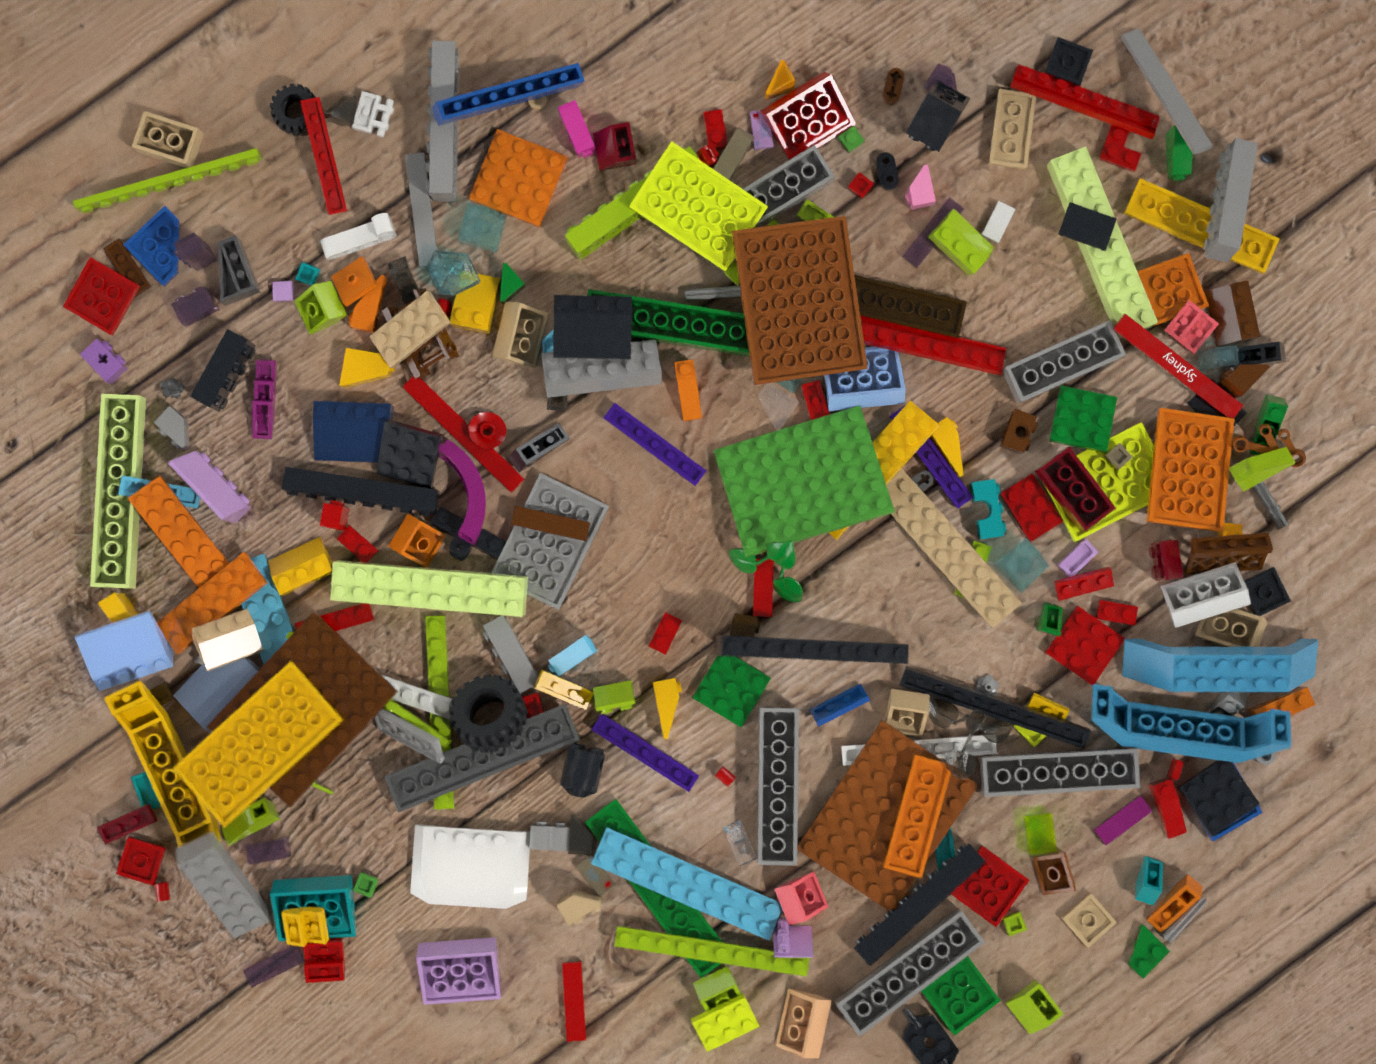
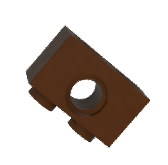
M1014 409L999 447L1018 454L1028 451L1031 445L1030 435L1035 432L1038 425L1035 422L1037 417ZM1016 428L1024 430L1023 437L1016 435Z

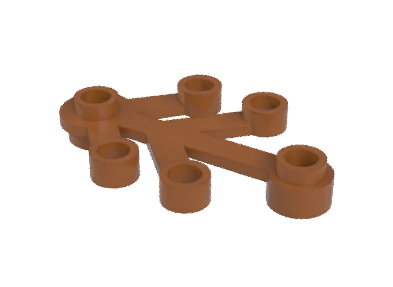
M1266 423L1260 425L1259 432L1265 437L1269 446L1250 442L1242 435L1236 436L1232 441L1233 448L1237 452H1245L1248 449L1267 453L1280 448L1271 433L1270 425ZM1263 428H1269L1267 432H1262ZM1280 429L1277 433L1278 438L1284 441L1292 457L1299 455V458L1294 460L1296 463L1292 467L1302 466L1306 461L1304 451L1294 447L1287 429ZM1287 433V436L1281 437V434ZM1243 440V443L1238 445L1236 444L1237 441Z

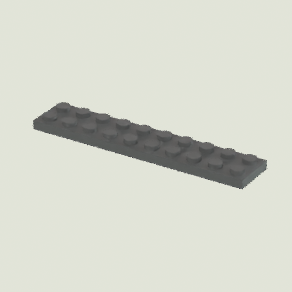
M563 704L527 719L526 725H522L524 728L522 734H518L516 736L517 740L514 743L512 741L508 743V747L505 749L501 747L498 748L499 751L492 752L488 750L487 753H484L479 749L475 751L470 746L464 744L444 752L445 759L442 763L429 758L384 776L398 813L580 740L567 705Z

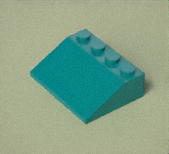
M351 875L279 879L273 881L270 897L278 941H286L282 911L300 907L324 908L329 938L356 937L354 891Z

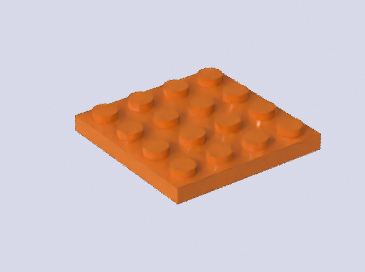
M497 129L469 200L540 228L568 157Z

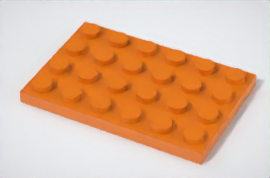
M1167 408L1158 409L1146 522L1219 533L1223 532L1234 429L1233 418Z

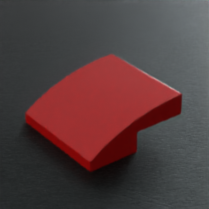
M343 938L329 939L326 944L308 942L303 947L306 983L345 981Z

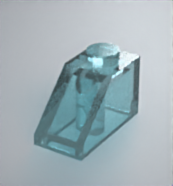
M1237 345L1198 351L1200 371L1230 368L1231 366L1236 367L1239 365Z

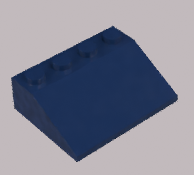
M314 401V460L378 463L384 424L387 419L393 420L394 406L383 403Z

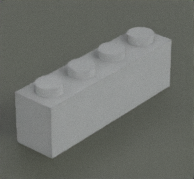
M501 615L483 625L485 630L482 633L486 640H491L494 645L491 649L496 658H501L503 662L501 667L506 675L509 674L512 678L510 682L516 686L519 693H523L533 687L538 674L506 616Z

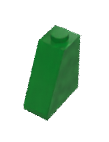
M1174 125L1165 134L1168 179H1174V182H1182L1192 173L1193 153Z

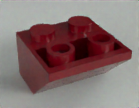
M630 122L610 125L593 133L599 171L637 165Z
M1178 540L1151 543L1149 555L1151 559L1153 558L1152 575L1156 578V581L1184 578Z

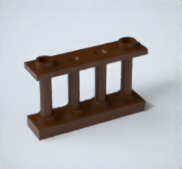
M426 288L413 290L416 299L427 291ZM413 301L400 309L396 306L387 307L382 310L386 321L391 320ZM444 328L405 358L414 378L418 379L430 375L428 367L443 357H446L448 360L456 359L459 355L456 345L451 341L446 328ZM437 339L441 350L424 360L420 349Z

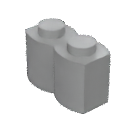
M535 821V824H531L530 849L569 851L570 826H566L565 822H555V825H547L546 821Z

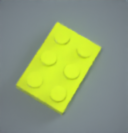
M744 993L691 1018L692 1024L707 1052L760 1027Z

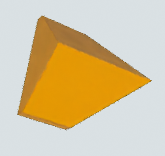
M781 59L765 93V99L767 100L789 93L794 89L795 78L783 59Z

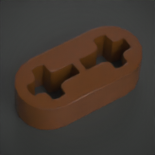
M899 68L891 69L886 78L883 101L888 105L896 104L901 95L904 72ZM894 73L898 74V78H901L897 79L896 85L892 84L893 77H890L894 76ZM891 89H894V96L896 97L890 100L886 94H889Z

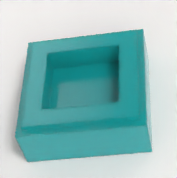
M302 262L295 280L312 286L316 283L321 270Z

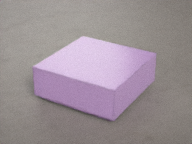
M292 281L272 282L274 302L293 301Z

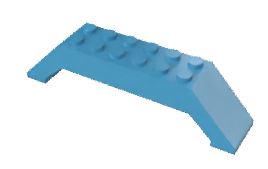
M1124 639L1122 676L1170 692H1289L1315 677L1318 639H1298L1297 642L1286 647H1167L1145 641L1144 639Z
M1097 684L1092 686V721L1122 747L1241 763L1289 749L1292 746L1290 711L1270 709L1268 712L1242 718L1128 702L1117 694L1111 686Z

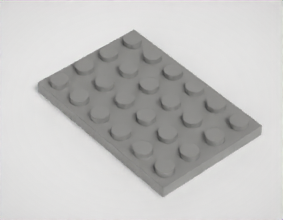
M540 473L523 508L590 522L587 540L581 541L514 525L491 573L528 576L527 595L559 610L609 506Z

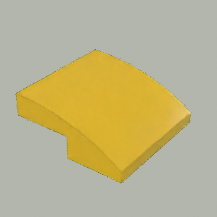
M300 907L282 911L287 945L305 947L308 942L326 944L329 941L324 908Z

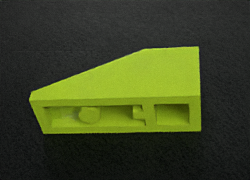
M1283 447L1247 458L1230 467L1229 470L1236 483L1244 492L1296 462L1288 448Z

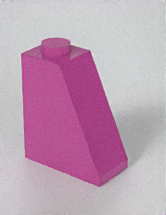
M576 100L558 107L560 119L578 159L592 156L593 152L596 151L595 145Z

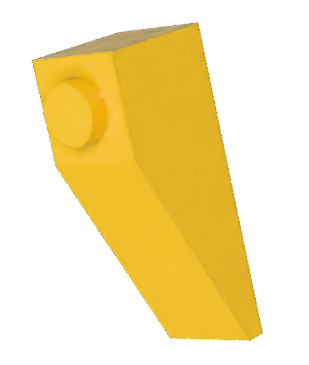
M946 417L938 422L939 427L930 438L960 478L964 474L959 434L956 430L958 426L953 419Z
M676 678L653 682L664 740L668 739L679 700V693L682 692L681 683L676 681Z

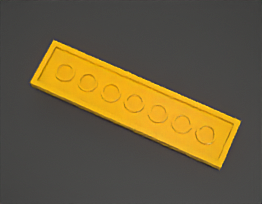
M1141 178L1137 181L1124 212V215L1201 248L1204 247L1205 240L1208 239L1209 233L1206 232V229L1212 217L1209 214L1210 208ZM1244 223L1240 249L1230 260L1258 273L1265 274L1280 238Z
M912 401L906 404L872 442L886 485L939 427L935 420ZM848 527L829 532V534L838 540Z

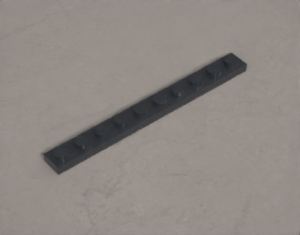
M908 666L905 667L900 681V686L929 694V696L1081 748H1084L1090 734V728Z

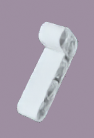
M388 213L375 215L371 218L372 222L322 239L320 243L326 260L336 259L395 238L397 235Z

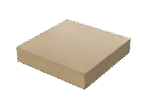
M1090 892L1061 917L1087 948L1117 923Z

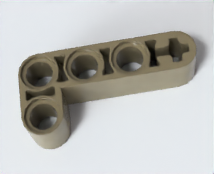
M738 127L715 165L714 170L731 181L755 136Z

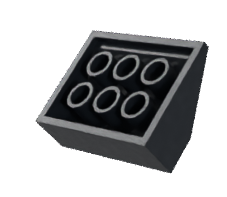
M554 295L553 358L631 359L632 297Z

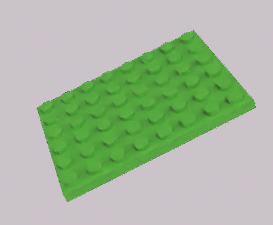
M860 405L714 450L746 558L767 552V546L772 542L792 540L793 543L895 513Z

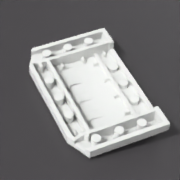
M416 824L410 893L428 904L507 909L526 901L531 831H505Z

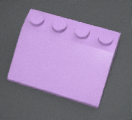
M193 451L168 463L222 520L236 523L252 508L248 504L250 500L243 493L240 495L235 490L237 486L231 480L226 481L222 476L224 475L223 471L217 466L213 467L209 463L211 459L204 452Z
M496 937L418 944L416 958L424 1005L501 999Z

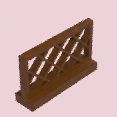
M1269 533L1191 538V551L1186 563L1185 574H1200L1234 562H1238L1237 567L1239 571L1262 570L1267 554L1272 553L1273 550Z

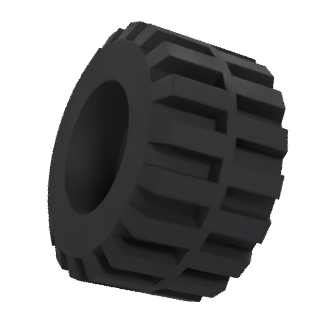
M292 83L288 88L284 85L282 86L283 90L280 91L278 89L276 91L277 96H272L271 98L273 103H270V108L272 109L270 111L271 116L279 128L285 131L286 134L290 135L292 133L294 136H298V133L304 136L306 135L307 128L303 114L298 118L291 119L286 116V112L292 103L316 97L309 88H304L301 84L295 86Z

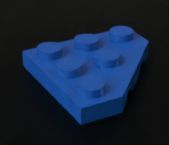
M164 206L123 244L164 287L178 274L180 220Z

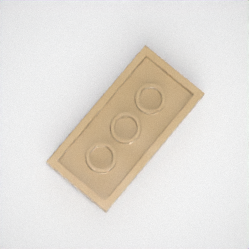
M998 89L988 165L1027 169L1036 101L1035 96L1025 92Z
M426 291L369 337L389 367L394 368L451 322L431 292Z

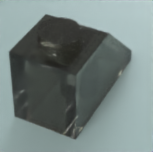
M571 813L568 854L592 855V851H596L597 839H593V833L575 813Z

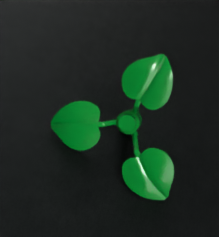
M792 540L770 543L766 549L768 555L756 561L755 555L746 558L743 548H734L728 551V555L736 568L748 574L754 573L757 570L756 565L769 558L775 561L776 564L782 567L779 575L780 578H776L773 581L777 594L788 601H802L803 590L799 582L794 578L784 577L785 569L793 568L796 561Z

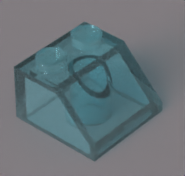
M467 203L458 241L463 245L497 253L506 216L487 207Z
M435 250L426 265L438 294L457 295L480 283L479 276L468 254Z
M1027 538L1021 539L995 564L1021 593L1049 567L1041 553Z

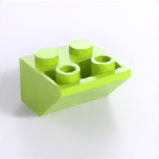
M632 680L593 687L596 711H601V714L611 713L613 708L620 707V711L632 709V705L636 703Z
M1036 979L1005 1002L1029 1034L1050 1026L1064 1015Z

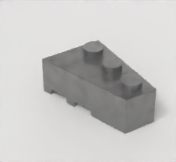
M235 235L219 241L220 302L227 306L261 293L241 239Z

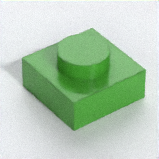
M855 126L838 137L848 153L865 142Z
M360 872L353 891L371 898L379 879Z

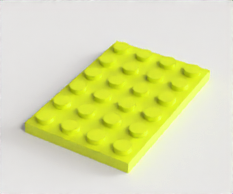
M671 141L629 208L723 271H726L735 258L732 231L754 228L768 206Z
M1142 422L1111 437L1106 453L1085 450L1076 455L1116 507L1114 511L1086 532L1081 533L1045 486L1073 542L1148 505L1154 445ZM1118 443H1121L1132 458L1119 470H1116L1104 456Z

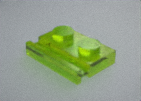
M1052 813L1023 816L1028 855L1057 852Z

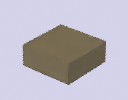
M1118 443L1104 456L1116 470H1119L1132 458L1121 443Z

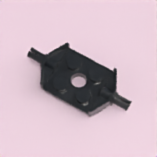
M908 1006L905 1007L907 1012L903 1008L901 1012L908 1019V1023L901 1037L921 1064H953L959 1049L934 1015L922 1014L916 1016ZM926 1038H934L935 1042L932 1047L924 1045Z

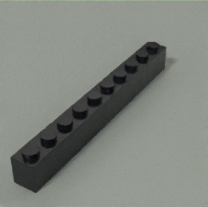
M716 635L715 655L898 664H908L909 645L902 643Z

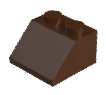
M1268 364L1231 366L1219 375L1220 380L1216 384L1232 397L1237 398L1244 395L1270 366Z

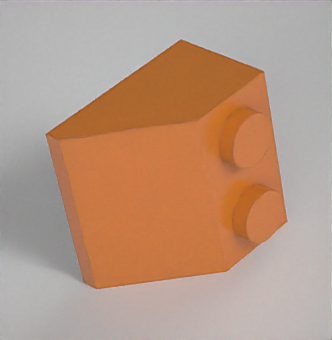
M408 513L390 542L389 547L421 566L428 568L446 535Z

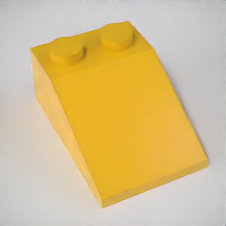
M463 271L453 304L450 325L454 328L490 334L501 279Z

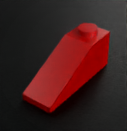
M1163 778L1149 783V788L1168 839L1187 833L1179 797L1172 779Z

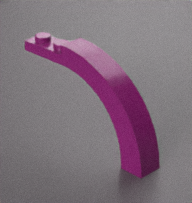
M447 439L444 445L441 442L438 457L448 463L460 477L466 490L468 503L467 514L458 531V537L475 546L483 527L486 511L484 485L476 466L469 456L456 444Z

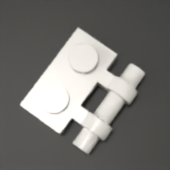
M362 91L352 128L372 134L373 127L378 128L377 136L384 137L385 131H388L389 117L393 114L394 108L392 107L394 101L387 99L386 104L383 105L380 104L381 96ZM378 111L383 112L381 121L376 120Z

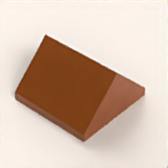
M1060 849L1032 858L1043 895L1077 890L1066 852Z

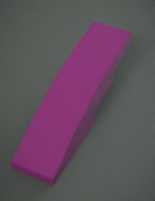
M256 360L254 400L252 401V432L255 439L273 438L277 360Z

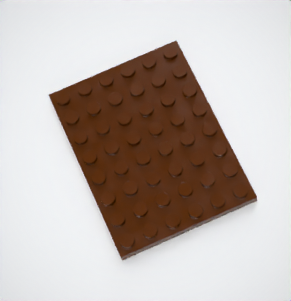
M313 612L207 726L211 732L215 731L289 662H293L342 717L343 721L270 787L289 808L302 797L399 692L316 612Z

